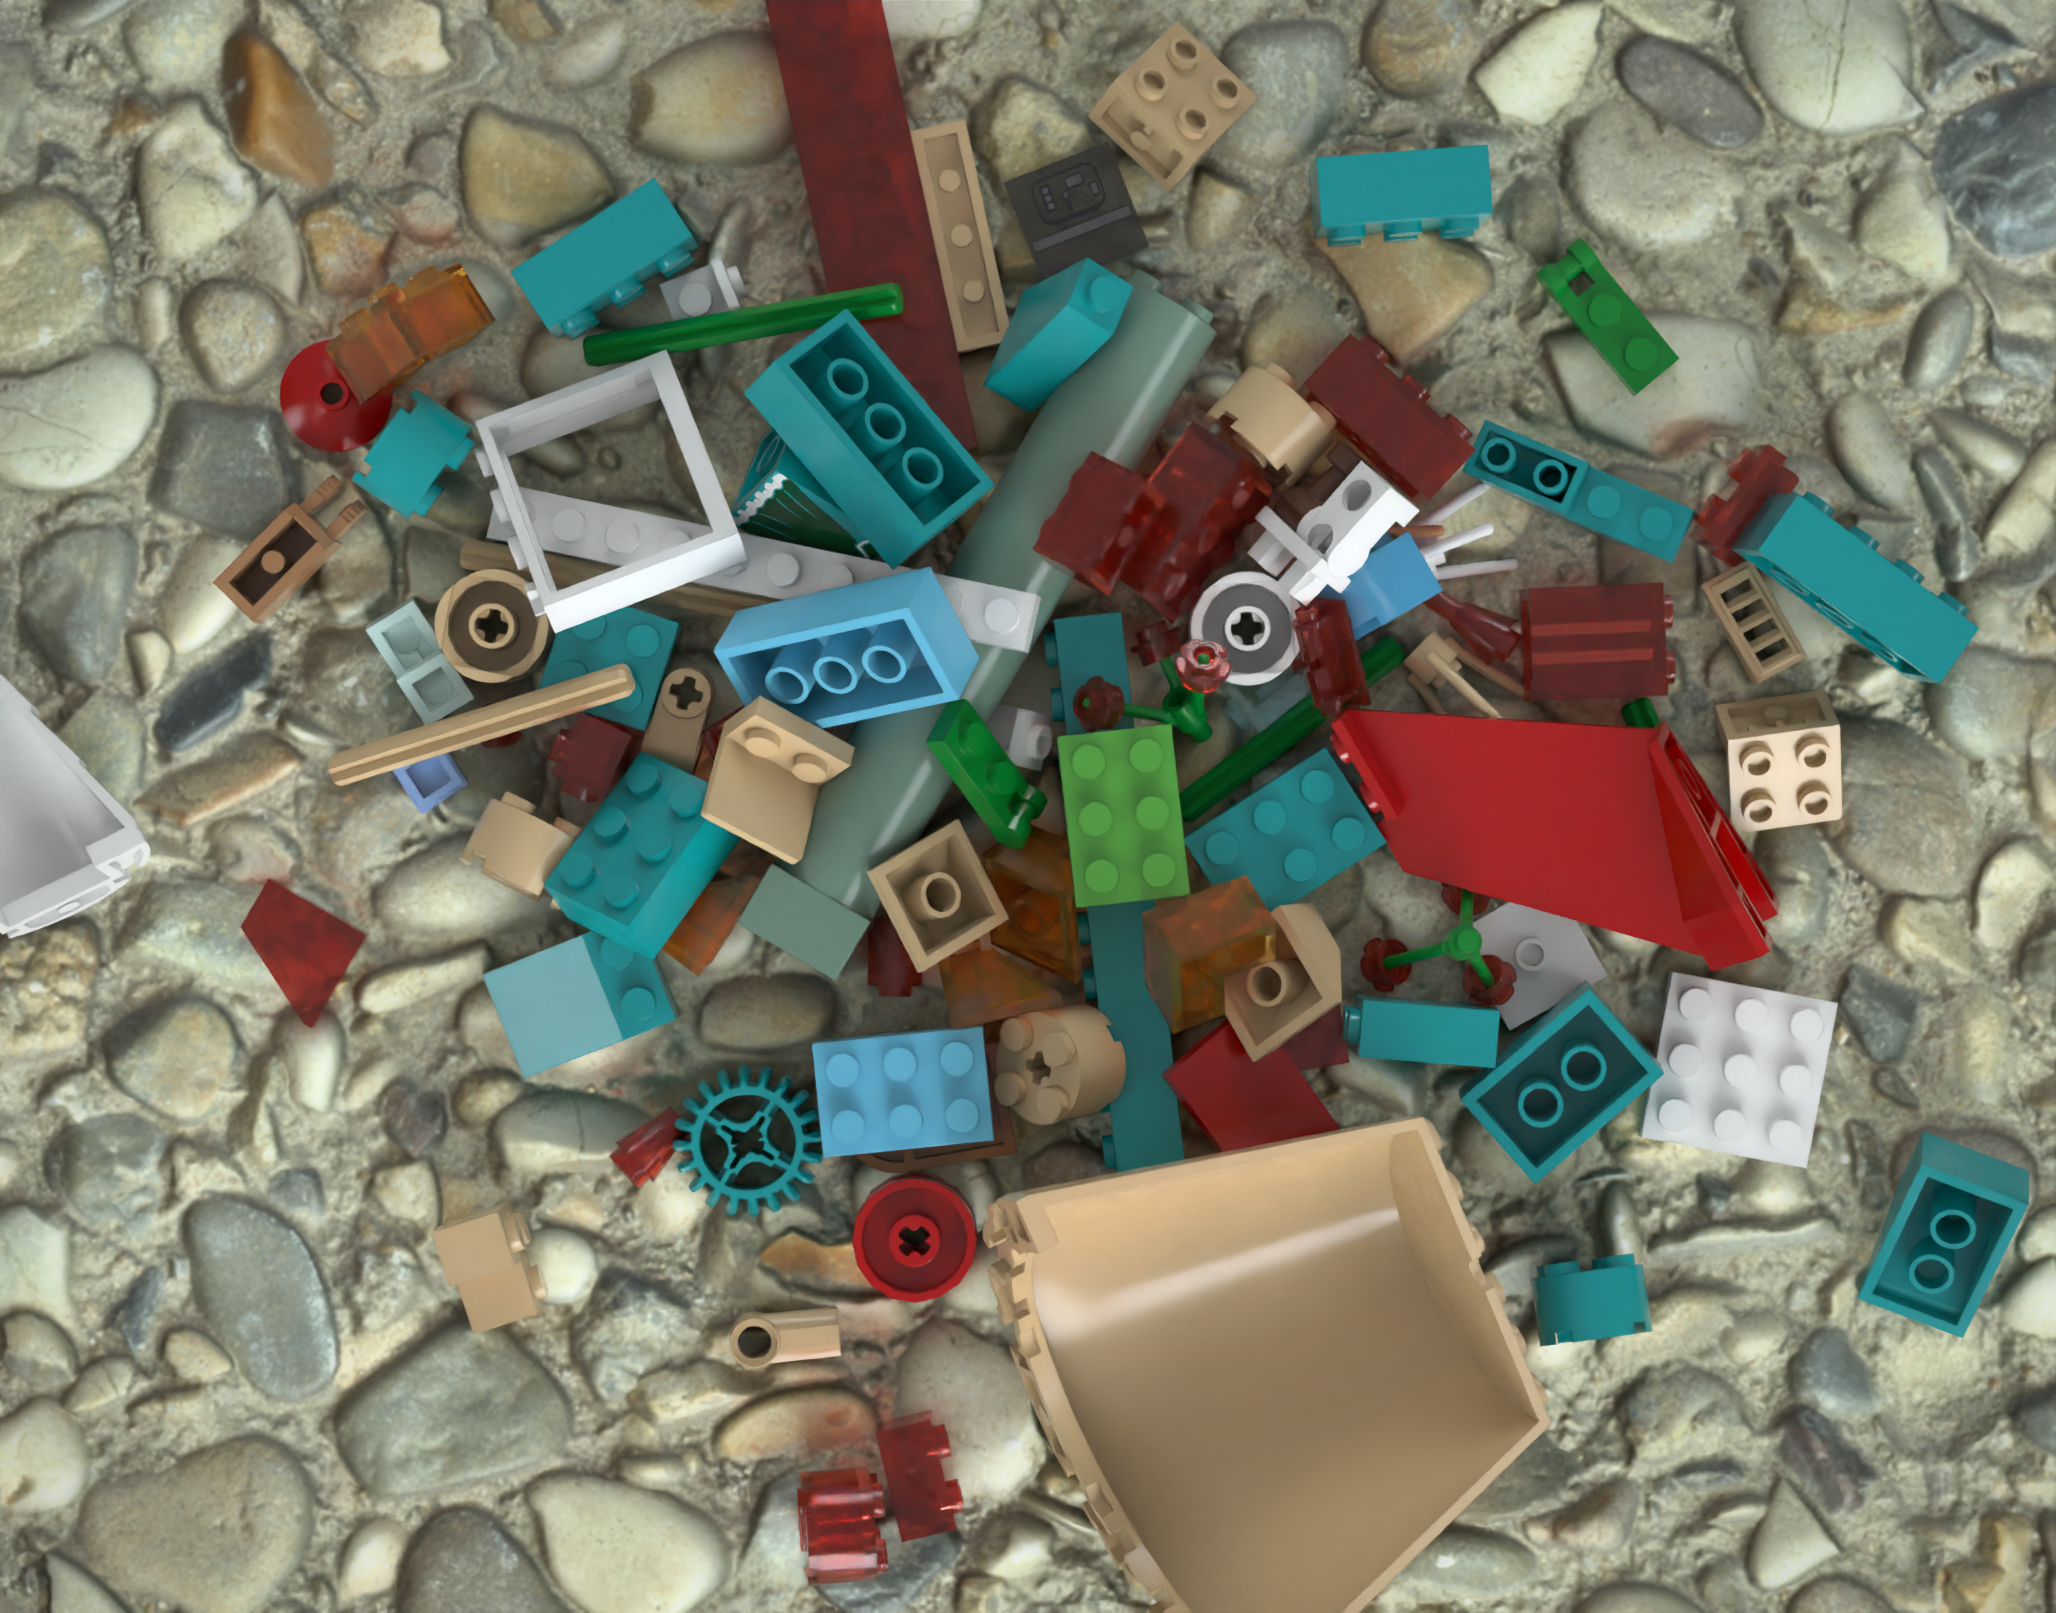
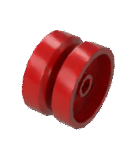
M918 1171L894 1175L873 1188L858 1211L852 1239L856 1263L870 1285L891 1299L918 1303L940 1298L960 1284L971 1267L977 1242V1226L972 1206L960 1189L941 1176ZM920 1226L924 1227L926 1235L925 1240L921 1244L914 1245L906 1240L905 1230L907 1227L913 1231L919 1229Z

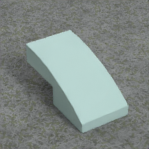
M414 597L366 626V632L395 674L396 682L425 725L437 722L475 698L463 675L445 658L436 640L433 626Z

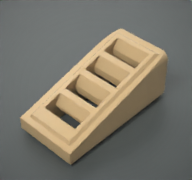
M1746 560L1699 585L1752 684L1761 683L1807 658L1793 629L1756 567ZM1747 580L1751 587L1750 591L1727 603L1723 601L1720 596L1721 593ZM1758 600L1762 610L1736 623L1732 613ZM1768 620L1773 630L1748 643L1743 633ZM1779 640L1784 650L1759 662L1755 653Z

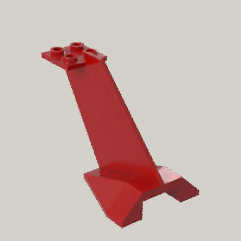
M1353 700L1343 707L1332 721L1331 726L1335 732L1330 734V739L1333 747L1345 764L1353 762L1363 779L1359 783V789L1369 808L1374 813L1381 810L1385 816L1376 821L1375 824L1403 872L1703 956L1711 971L1753 960L1771 951L1773 938L1763 922L1778 915L1780 901L1751 851L1665 720L1656 724L1654 728L1361 709L1357 701Z

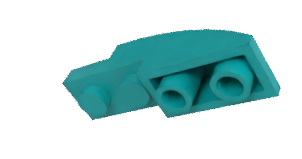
M1488 420L1484 421L1462 470L1463 473L1551 515L1622 546L1625 544L1672 565L1696 514L1695 510L1593 468L1588 462Z

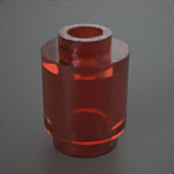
M874 917L873 930L868 931L867 985L878 986V996L911 997L912 986H923V972H917L890 917Z

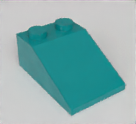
M594 931L587 932L483 974L524 1079L654 1029L681 1016L657 955L651 960Z
M1923 1131L1899 1182L1860 1285L1857 1299L1963 1338L2029 1205V1171Z

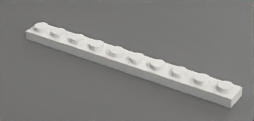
M519 487L540 545L545 552L622 567L712 533L710 526ZM493 506L486 537L493 541L508 544L506 538L516 535L513 523L508 521L502 524L495 506ZM739 533L748 560L694 580L692 583L781 601L917 569L898 566L892 570L887 563ZM934 573L970 641L1029 653L1041 601L1040 596Z

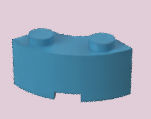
M1386 531L1370 549L1368 558L1363 566L1354 574L1347 576L1351 582L1341 594L1327 584L1307 606L1300 601L1298 603L1302 609L1305 629L1322 658H1325L1443 590L1409 531L1394 540L1389 532Z

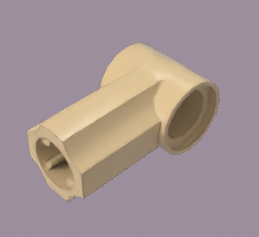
M836 1306L775 1313L751 1311L742 1314L734 1321L730 1329L729 1347L732 1356L739 1364L754 1369L765 1367L770 1363L841 1356ZM759 1326L769 1333L771 1342L763 1352L749 1353L739 1344L738 1338L741 1332L748 1327Z

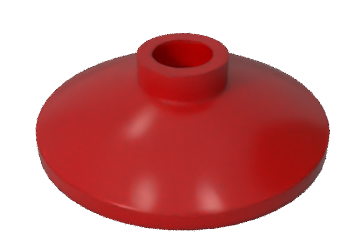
M324 340L303 349L286 368L280 385V405L288 426L302 441L324 451L344 452L365 445L382 430L388 420L392 407V385L384 365L371 351L347 340ZM330 384H339L343 390L341 401L334 405L327 404L323 397L325 388Z

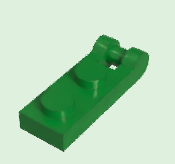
M1578 238L1566 248L1567 255L1554 266L1550 263L1546 264L1535 275L1548 294L1634 396L1680 358L1604 268L1589 245L1581 238ZM1582 272L1592 285L1577 297L1568 283Z
M967 699L948 702L927 738L926 744L995 838L1006 847L1012 849L1023 848L1031 834L1032 829L1029 824L1032 820L1038 819L1047 805L1046 795L1038 788L1026 782ZM1007 804H1009L1010 807L1012 808L1011 811H1010L1009 808L1007 807Z

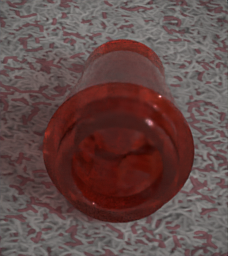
M670 1106L659 1116L616 1141L615 1144L618 1148L608 1156L638 1189L648 1180L652 1183L655 1182L675 1153L673 1142L684 1139L690 1134V1132L679 1130L674 1126L675 1120L682 1117Z

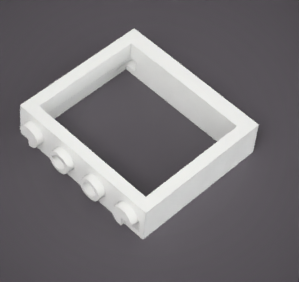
M667 350L475 421L483 445L474 448L476 458L484 477L495 475L499 485L498 489L489 492L501 523L512 521L516 531V535L506 538L518 570L529 567L534 580L524 585L526 594L535 616L546 613L555 633L748 560L739 532ZM661 399L712 533L558 591L508 456Z

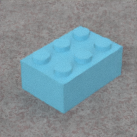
M983 1023L818 1039L812 1043L823 1158L994 1140Z

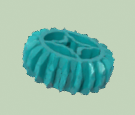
M741 1064L738 1070L739 1082L736 1083L732 1082L730 1074L725 1068L717 1072V1080L721 1089L716 1091L711 1083L702 1080L697 1087L706 1098V1101L701 1103L696 1098L690 1096L684 1100L683 1106L696 1115L694 1120L687 1117H678L675 1120L674 1126L679 1130L690 1132V1138L675 1140L673 1142V1150L679 1152L691 1150L692 1157L684 1159L677 1165L679 1172L684 1173L697 1168L700 1175L692 1180L688 1186L692 1192H696L707 1182L713 1187V1190L708 1194L705 1203L713 1207L719 1200L721 1193L730 1197L726 1206V1213L730 1215H735L740 1199L748 1200L749 1216H758L760 1211L759 1199L765 1197L772 1212H777L782 1207L781 1200L777 1194L780 1190H783L788 1198L796 1201L801 1193L792 1180L796 1177L804 1183L812 1184L815 1179L813 1172L802 1166L803 1162L821 1163L823 1160V1153L808 1148V1142L822 1141L821 1129L807 1130L806 1123L819 1118L818 1108H811L802 1113L798 1107L806 1101L810 1093L804 1088L798 1091L793 1098L789 1097L785 1093L793 1080L789 1074H785L781 1078L777 1087L768 1084L772 1075V1068L770 1066L762 1067L759 1081H751L749 1065ZM738 1095H757L765 1098L758 1111L747 1119H738L729 1114L725 1115L715 1109L724 1100ZM779 1108L787 1114L795 1132L796 1146L794 1157L782 1151V1147L777 1145L770 1135L769 1126ZM761 1116H764L765 1121L759 1129L762 1135L758 1138L759 1141H764V1148L761 1151L757 1148L750 1149L747 1154L744 1153L737 1164H734L733 1160L739 1152L737 1145L741 1141L734 1140L735 1131L739 1130L746 1133L751 1126L754 1127ZM705 1123L716 1129L715 1133L719 1134L728 1145L729 1154L719 1173L711 1165L704 1149L703 1133ZM750 1162H762L783 1171L777 1178L759 1185H742L733 1182L739 1171Z

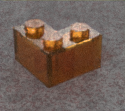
M461 263L438 272L435 265L429 266L406 281L407 286L399 289L395 282L390 283L366 299L370 306L369 309L362 308L338 324L342 332L325 349L360 405L400 387L427 363L466 346L496 321Z
M1247 875L1225 883H1216L1206 890L1173 902H1164L1154 909L1142 913L1145 987L1173 1034L1225 1015L1224 978L1276 959V922Z

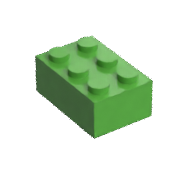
M1171 724L1056 737L1076 908L1190 895Z

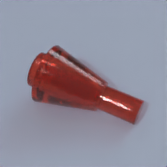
M1445 591L1436 594L1422 603L1448 620L1450 626L1487 667L1495 659L1505 663L1522 637L1521 634L1515 631L1519 622L1518 619L1468 602L1461 603Z

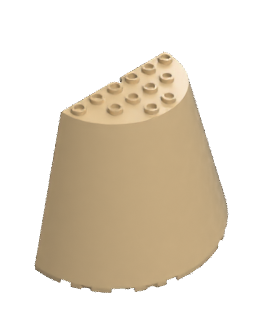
M1408 1116L1012 1192L996 1199V1202L988 1206L987 1213L989 1217L984 1219L983 1240L988 1248L997 1245L999 1261L992 1264L987 1272L991 1288L997 1299L998 1306L996 1308L1001 1324L1006 1326L1012 1322L1015 1323L1014 1332L1018 1343L1009 1348L1041 1426L1066 1477L1068 1478L1076 1474L1080 1482L1078 1486L1087 1498V1501L1081 1503V1506L1091 1524L1100 1534L1106 1550L1118 1570L1123 1569L1131 1585L1139 1582L1149 1597L1152 1596L1156 1601L1155 1604L1147 1608V1613H1359L1552 1424L1544 1406L1548 1403L1546 1390L1538 1377L1530 1373L1523 1356L1527 1352L1526 1342L1519 1329L1509 1322L1502 1306L1506 1302L1504 1289L1493 1273L1487 1272L1483 1274L1479 1257L1482 1256L1481 1253L1484 1252L1485 1245L1479 1231L1473 1223L1467 1221L1462 1210L1460 1201L1463 1200L1464 1196L1458 1180L1449 1170L1445 1169L1438 1152V1150L1442 1149L1439 1133L1431 1121L1423 1116Z

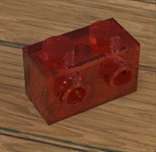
M1091 451L1083 466L1073 474L1069 483V489L1056 511L1043 524L1039 539L1032 550L1056 570L1109 596L1167 500V497L1145 477Z
M579 712L572 729L561 728L548 755L549 760L556 762L551 775L563 780L559 790L587 803H591V801L596 803L598 796L607 798L622 778L640 739V735L599 716L587 712Z
M932 1410L877 1423L875 1434L902 1543L956 1530L957 1513L966 1510L958 1478L948 1480L943 1460L944 1458L952 1457L945 1424L935 1426Z

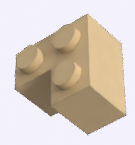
M510 1201L445 1221L432 1232L449 1287L458 1285L473 1335L536 1315L543 1309L544 1306L541 1299L548 1297L547 1284L539 1264L530 1266L525 1250V1245L531 1243L529 1228L522 1211L513 1213Z

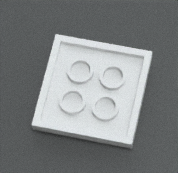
M1669 971L1653 1055L1661 1064L1665 1074L1647 1089L1638 1136L1807 1168L1838 1003Z

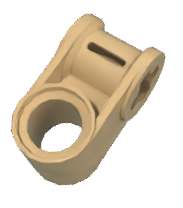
M685 666L674 670L665 678L654 714L651 716L640 752L642 751L693 776L705 743L706 726L716 692L714 680L706 670L698 666ZM689 677L696 679L695 689L703 692L702 700L695 699L686 707L681 704L682 695L674 692L675 684H683Z

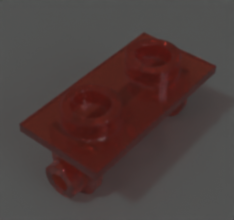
M1315 597L1307 606L1303 604V606L1297 608L1294 611L1296 619L1292 621V627L1296 632L1303 662L1312 663L1315 660L1318 661L1316 667L1306 672L1314 708L1321 711L1322 717L1329 718L1344 712L1343 703L1365 706L1372 704L1345 599Z

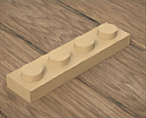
M963 119L910 131L957 352L960 354L1000 345L1009 326V320L966 121Z

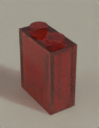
M1663 582L1545 587L1519 590L1524 702L1668 696V684H1674L1676 678V662L1673 651H1666L1665 628H1671L1673 624V602L1670 594H1664Z

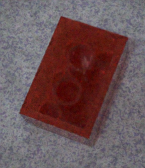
M1350 333L1303 383L1297 393L1307 403L1310 404L1311 401H1316L1325 407L1337 421V425L1334 428L1418 506H1421L1430 501L1476 451L1468 443L1473 434L1452 414L1447 413L1441 418L1429 407L1426 402L1431 398V395L1413 377L1405 374L1403 378L1399 379L1385 366L1384 363L1389 359V356L1376 342L1367 335L1358 340Z
M1192 421L1091 555L1090 559L1120 587L1173 624L1179 615L1186 614L1194 607L1201 594V585L1213 569L1221 568L1230 559L1235 549L1234 541L1247 524H1253L1257 521L1255 517L1265 505L1268 506L1269 495L1273 488L1243 455Z

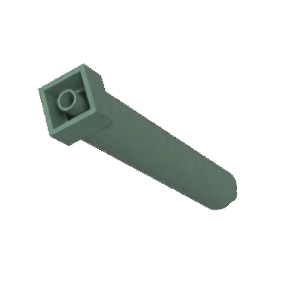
M1135 269L1131 278L1119 276V278L1134 288L1114 334L1047 398L944 573L946 576L1040 596L1041 601L1029 652L1217 335V332L1210 326L1214 317L1212 312L1188 298H1185L1181 305L1162 295L1165 288L1163 283L1138 269ZM971 641L980 659L959 699H967L984 724L987 725L1029 653ZM948 702L856 722L845 741L855 747L851 766L820 787L803 858L795 864H790L777 857L775 862L771 863L738 919V924L836 981L882 903L867 871L920 839L953 783L951 776L926 744L927 738Z

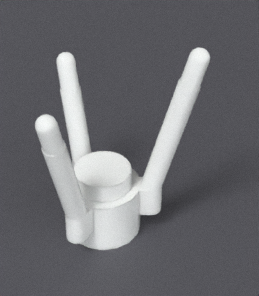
M1481 481L1477 482L1421 520L1407 526L1436 525L1483 494L1491 486ZM1491 523L1465 530L1438 540L1437 536L1412 537L1437 580L1514 570L1519 565L1516 559H1505L1436 568L1437 565L1446 562L1443 552L1493 533L1494 526Z

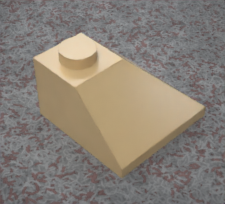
M959 819L950 821L867 871L918 973L924 972L1009 919Z
M1312 902L1278 906L1198 966L1253 1062L1262 1060L1342 1002L1340 949Z

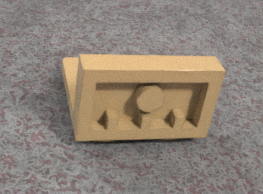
M1174 23L1110 85L1088 117L1170 193L1185 178L1201 156L1254 104L1257 97L1181 24Z
M1826 690L1714 705L1715 726L1726 751L1729 819L1738 833L1838 820L1842 817L1840 723Z
M759 696L724 722L701 815L710 822L782 860L795 864L803 858L820 787L851 766L855 747Z

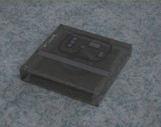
M1109 141L1004 182L1005 190L1041 281L1087 257L1103 267L1150 247Z

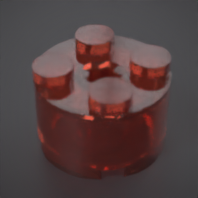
M867 1467L798 1472L797 1478L802 1487L797 1489L800 1549L808 1553V1567H803L806 1586L872 1581L876 1579V1574L887 1573L886 1541L881 1539L880 1529L875 1528V1518L884 1517L885 1515L882 1483L877 1481L876 1472L868 1473Z

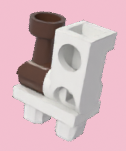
M1341 440L1327 454V459L1332 466L1308 489L1301 487L1286 488L1279 493L1281 496L1276 501L1273 510L1265 505L1256 515L1255 519L1266 530L1247 552L1258 564L1275 577L1295 556L1297 560L1279 579L1278 583L1305 606L1327 584L1341 594L1351 582L1347 576L1354 574L1363 566L1368 558L1370 549L1396 521L1405 527L1420 511Z

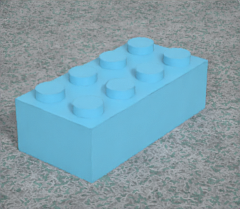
M931 567L738 610L713 650L745 707L759 696H762L821 729L959 700L980 659Z

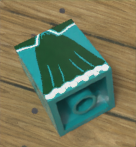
M771 427L762 436L730 509L736 527L753 536L876 561L879 553L774 428Z

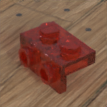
M1770 444L1755 445L1752 449L1746 447L1729 467L1727 475L1731 478L1718 496L1715 493L1711 494L1696 512L1693 521L1697 525L1688 537L1728 567H1737L1743 557L1731 548L1770 494H1790L1799 482L1798 476L1782 465L1787 457Z

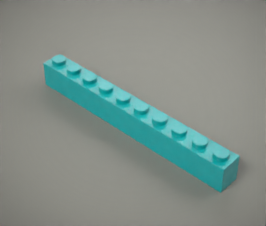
M1121 612L1054 619V631L1043 633L1047 666L1058 665L1061 687L1050 689L1054 722L1065 721L1066 736L1135 728L1133 717L1086 709L1083 706V700L1086 697L1132 704ZM1155 900L1086 907L1087 911L1076 912L1079 945H1091L1093 967L1082 968L1086 1002L1097 1000L1098 1010L1105 1014L1112 1023V1025H1107L1106 1027L1114 1042L1121 1041L1126 1058V1074L1122 1090L1114 1102L1107 1103L1099 1112H1110L1112 1126L1111 1135H1102L1105 1169L1116 1168L1117 1172L1184 1160L1178 1099L1161 1075L1173 1064Z

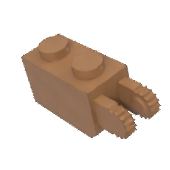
M334 474L323 481L301 504L294 502L288 506L213 581L253 623L265 624L343 545L339 540L368 510L358 499L348 504L327 528L314 516L338 494L339 489L343 485Z

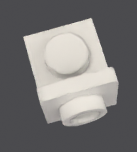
M718 257L710 260V265L659 284L673 320L742 309L739 301L749 297L737 265L726 269L722 258Z
M999 704L987 723V728L1015 766L1041 771L1043 759L1048 755L1052 746L1051 724L1053 716Z

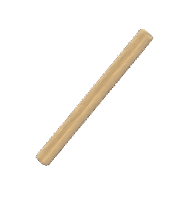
M466 539L460 553V566L462 568L474 571L500 569L515 573L529 581H534L529 567L518 570L509 546L474 539ZM544 553L555 585L566 588L620 568L588 560ZM692 582L641 600L642 602L733 618L738 610L777 602V600Z
M618 664L335 753L327 761V770L336 785H347L628 697L636 688L635 679L628 665Z

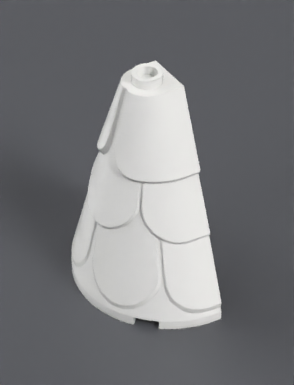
M0 673V933H7L9 938H13L63 920L115 892L132 879L128 868L134 862L137 867L146 864L150 857L151 849L145 835L141 832L140 824L86 770V764L40 720V711Z

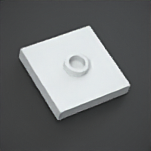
M1506 902L1473 921V927L1480 933L1482 938L1481 956L1492 973L1498 989L1496 992L1490 993L1483 983L1482 985L1495 1008L1500 1011V1017L1509 1031L1557 1005L1585 980L1592 985L1608 976L1581 927L1575 920L1512 902Z

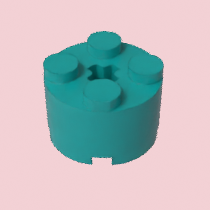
M415 388L409 396L418 403L413 411L409 412L405 408L400 407L363 460L373 467L369 474L366 476L362 472L356 471L352 478L353 482L406 519H409L414 512L422 517L426 516L444 490L435 482L447 465L455 471L458 470L476 444L475 441L467 437L473 428L471 425L418 388Z
M1634 1253L1591 1259L1593 1269L1591 1271L1580 1272L1578 1261L1536 1267L1538 1278L1530 1280L1540 1346L1557 1345L1555 1333L1557 1334L1559 1344L1652 1332L1643 1264H1635Z

